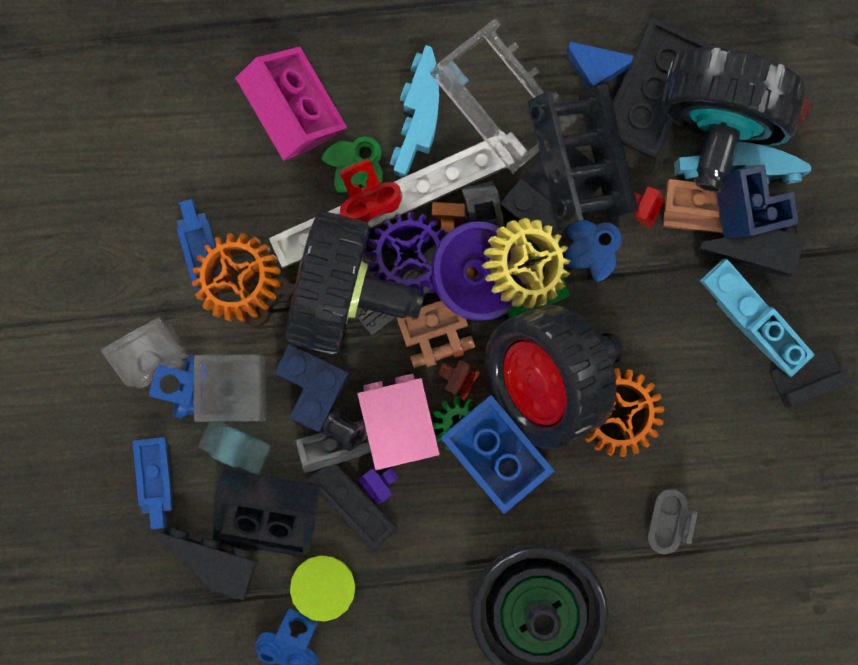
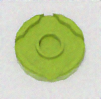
M319 555L308 558L298 566L291 578L290 593L293 604L301 614L311 620L329 621L338 618L348 610L354 599L355 582L353 573L343 561L334 556Z

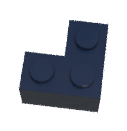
M765 165L731 169L729 178L724 182L726 188L722 192H716L724 237L753 236L799 224L794 191L769 194Z
M290 344L274 373L304 388L289 418L318 432H322V425L332 412L350 374Z

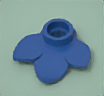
M588 220L569 225L565 230L574 242L565 253L564 258L571 260L565 266L573 269L589 267L595 282L604 280L616 266L615 252L622 243L621 231L612 223L596 225ZM602 233H608L611 236V243L609 245H603L600 242V235Z

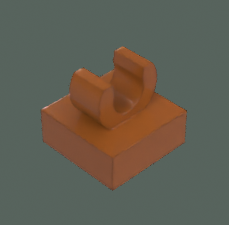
M432 203L431 221L436 220L438 226H441V229H444L446 234L454 229V227L464 224L465 204Z

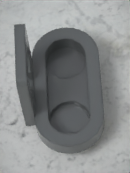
M667 489L660 492L654 501L647 541L649 546L659 554L674 552L679 547L680 542L690 545L692 543L698 512L688 510L687 499L681 492Z

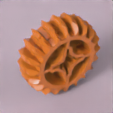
M228 233L226 243L220 237L215 238L217 247L212 248L209 245H205L204 249L209 254L206 258L198 255L197 260L202 263V266L192 269L194 274L200 276V278L192 281V285L195 288H201L195 294L196 298L204 300L202 307L207 311L213 309V316L220 318L224 314V319L232 322L235 315L239 321H245L247 312L253 318L257 317L256 307L259 306L267 310L269 306L264 300L267 297L272 300L276 299V295L270 290L271 287H280V282L272 278L281 273L278 267L273 266L277 262V257L273 254L268 255L270 252L269 246L266 244L260 246L258 238L253 237L249 240L245 233H241L238 239L232 233ZM246 253L253 255L256 261L238 264L232 255ZM221 263L222 271L220 275L214 278L216 269ZM234 269L240 273L238 275L239 286L233 282L235 279ZM260 272L257 287L251 292V283L259 276ZM222 291L225 293L235 291L240 296L241 301L225 302L217 294Z
M617 368L614 369L616 386L628 387L641 398L633 402H626L616 392L614 405L617 403L620 408L634 406V408L628 410L627 415H623L626 417L623 422L620 418L612 417L608 418L604 424L614 423L617 425L625 439H612L598 428L587 435L585 441L590 442L596 437L598 441L595 444V450L600 451L604 444H607L606 454L612 456L617 446L619 455L624 457L627 454L626 446H629L633 454L639 453L638 441L644 447L650 446V442L645 436L646 434L654 438L658 436V432L652 429L651 426L652 424L663 425V420L654 418V413L664 412V407L653 406V402L659 401L661 395L656 394L650 397L648 392L653 390L655 385L649 383L643 388L641 384L645 379L644 375L640 374L636 377L635 381H632L633 371L628 369L623 379L621 378L620 369ZM644 408V422L639 431L634 434L632 431V416Z

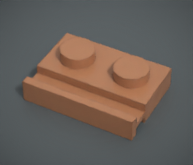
M672 179L667 181L662 227L723 234L716 192L700 189L696 186L695 182Z

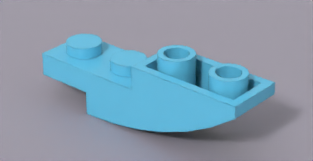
M425 45L423 54H416L411 67V71L416 73L411 84L405 83L400 97V101L404 102V112L413 115V118L407 116L401 135L406 136L402 148L396 146L390 161V165L395 166L393 169L394 176L400 178L408 176L417 150L429 154L435 135L439 107V79L432 47Z
M738 142L731 168L765 165L768 185L770 180L782 179L783 184L801 182L802 177L811 172V165L796 156L775 148L747 142ZM700 156L679 158L674 163L675 176L685 175V180H694L695 177H698L696 170Z
M722 259L700 280L718 301L716 304L732 322L789 377H792L814 356V353L780 314L763 301L728 259Z

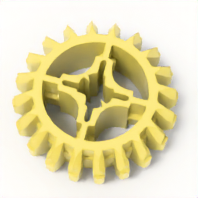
M527 218L521 219L519 222L514 220L508 222L506 228L500 227L497 229L498 237L494 236L488 240L492 248L485 249L483 254L489 257L490 261L483 263L482 267L485 269L490 268L491 274L487 275L485 280H494L496 284L491 291L494 293L502 291V301L507 302L511 300L514 307H520L523 304L525 308H533L535 304L537 306L545 305L547 299L551 300L557 296L556 290H561L565 287L560 278H566L570 275V273L563 269V265L569 264L571 260L563 258L562 253L568 247H559L558 242L562 236L559 234L551 236L552 226L547 225L542 229V223L539 220H534L531 223ZM527 239L533 241L542 252L536 251L531 242H527ZM509 250H510L511 259H510L509 263L507 264V256H508V252H509ZM535 259V261L530 262L529 265H527L526 267L518 268V266L524 264L525 261ZM545 264V273L543 276L542 269ZM511 275L519 277L522 284H526L527 289L518 285Z

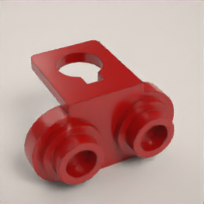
M369 159L340 171V176L350 196L341 205L340 215L368 223L370 219L382 213H392L398 209L403 199L400 186L394 182L380 184ZM362 171L368 173V178L365 181L367 186L360 189L359 185L351 183V178L357 172Z

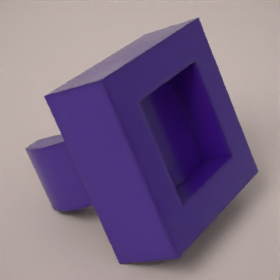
M389 468L380 476L374 469H371L359 478L358 481L378 506L393 495L387 486L399 477L392 468Z

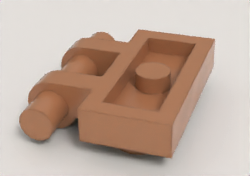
M442 301L421 307L419 317L416 320L412 321V317L403 319L396 317L406 347L418 343L422 352L410 356L414 368L423 365L430 367L436 365V361L452 355L456 358L464 355V351L475 348L472 336L459 339L456 330L468 327L466 319L453 313ZM447 334L449 343L431 349L430 339Z

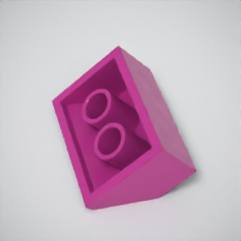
M300 46L256 57L235 77L283 160L305 154L347 129L346 124Z

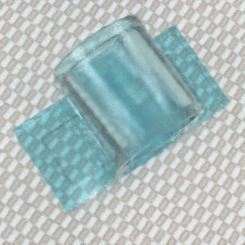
M215 418L211 419L198 445L199 448L209 452V456L234 468L240 467L258 475L272 446Z

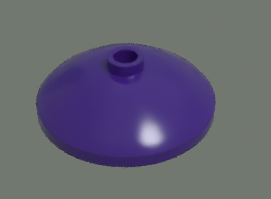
M470 222L452 229L438 244L432 260V279L439 298L453 313L468 320H491L505 314L513 307L511 300L507 302L501 300L502 291L498 293L491 291L496 284L494 280H485L486 276L491 274L490 268L485 269L482 267L483 263L490 261V258L484 255L483 252L485 249L492 248L488 240L494 236L498 237L496 231L500 228L491 223ZM509 250L508 256H507V264L509 263V261H510V259H511L510 250ZM525 262L518 266V268L525 267ZM468 268L474 271L473 279H470L467 275ZM511 275L513 280L524 288L525 284H522L520 278L516 275Z

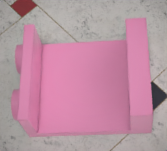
M414 374L395 378L396 384L383 387L382 381L363 386L364 392L357 393L375 470L440 455L422 379H415Z

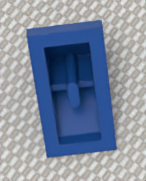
M574 42L569 43L566 57L588 90L597 85H604L628 70L633 59L632 55Z

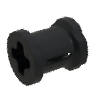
M339 409L332 411L322 425L323 434L327 437L333 436L342 442L343 448L348 451H352L359 445L366 431L365 426L360 423L354 424L345 418L343 412Z

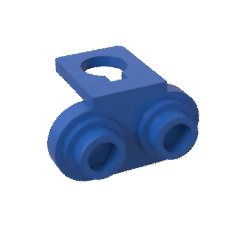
M192 354L188 356L183 370L160 364L157 365L149 395L154 398L174 402L173 417L182 419L187 414L193 415L198 401V396L192 395L196 382H203L207 365L201 364L199 356ZM165 375H174L179 382L178 390L172 393L163 392L159 386L161 378Z
M288 609L277 634L265 632L258 636L255 643L258 658L266 664L318 665L319 659L317 655L307 648L318 621L311 620L294 609ZM301 621L305 624L307 631L294 638L290 636L292 631L289 628V623Z

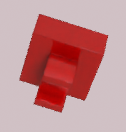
M647 187L644 196L635 193L639 210L635 211L634 216L640 225L652 229L665 199L659 190Z

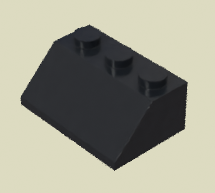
M223 469L215 495L213 539L231 545L309 558L318 510L320 486Z

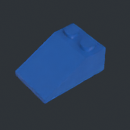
M492 395L488 396L440 437L503 514L554 472L553 468Z

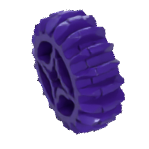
M408 212V220L402 221L401 215L397 213L395 215L396 223L393 225L390 220L385 219L383 221L385 231L377 227L374 229V234L379 240L373 238L368 240V245L375 249L365 253L367 259L374 260L368 264V271H377L373 275L375 278L411 286L417 292L420 289L424 293L423 288L425 287L431 293L436 292L432 279V266L428 264L427 259L424 258L422 253L428 240L436 249L442 238L446 235L445 230L440 229L436 231L438 227L436 220L425 225L427 217L424 214H421L418 221H414L413 212ZM406 233L419 234L410 241L395 238ZM387 246L397 256L391 272L387 270L383 263V255ZM415 251L416 259L409 258L405 261L403 253L411 254ZM411 270L418 271L421 274L425 273V275L416 279L399 278Z

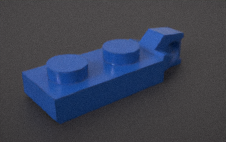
M189 199L179 202L184 219L177 221L178 228L176 229L191 281L200 278V276L194 274L192 269L202 266V263L197 260V256L202 255L206 258L209 254L204 249L205 245H209L212 248L217 246L206 214L198 215L194 201ZM221 263L216 269L214 278L220 275L222 271ZM193 286L194 291H199V290L201 289V288H195V287Z
M167 437L134 440L133 453L138 505L141 506L142 514L149 513L151 530L167 528L166 511L172 510L173 502Z

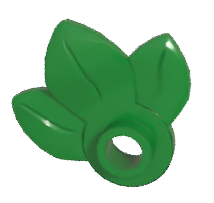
M365 136L357 138L353 143L338 141L324 152L321 158L322 161L337 168L334 178L336 192H347L340 176V171L366 160L359 155L363 148L371 150L372 154L367 159L370 160L377 179L381 184L383 171L378 163L381 159V147L375 139ZM357 172L351 178V183L359 186L362 185L363 187L367 186L365 181L368 178V173Z

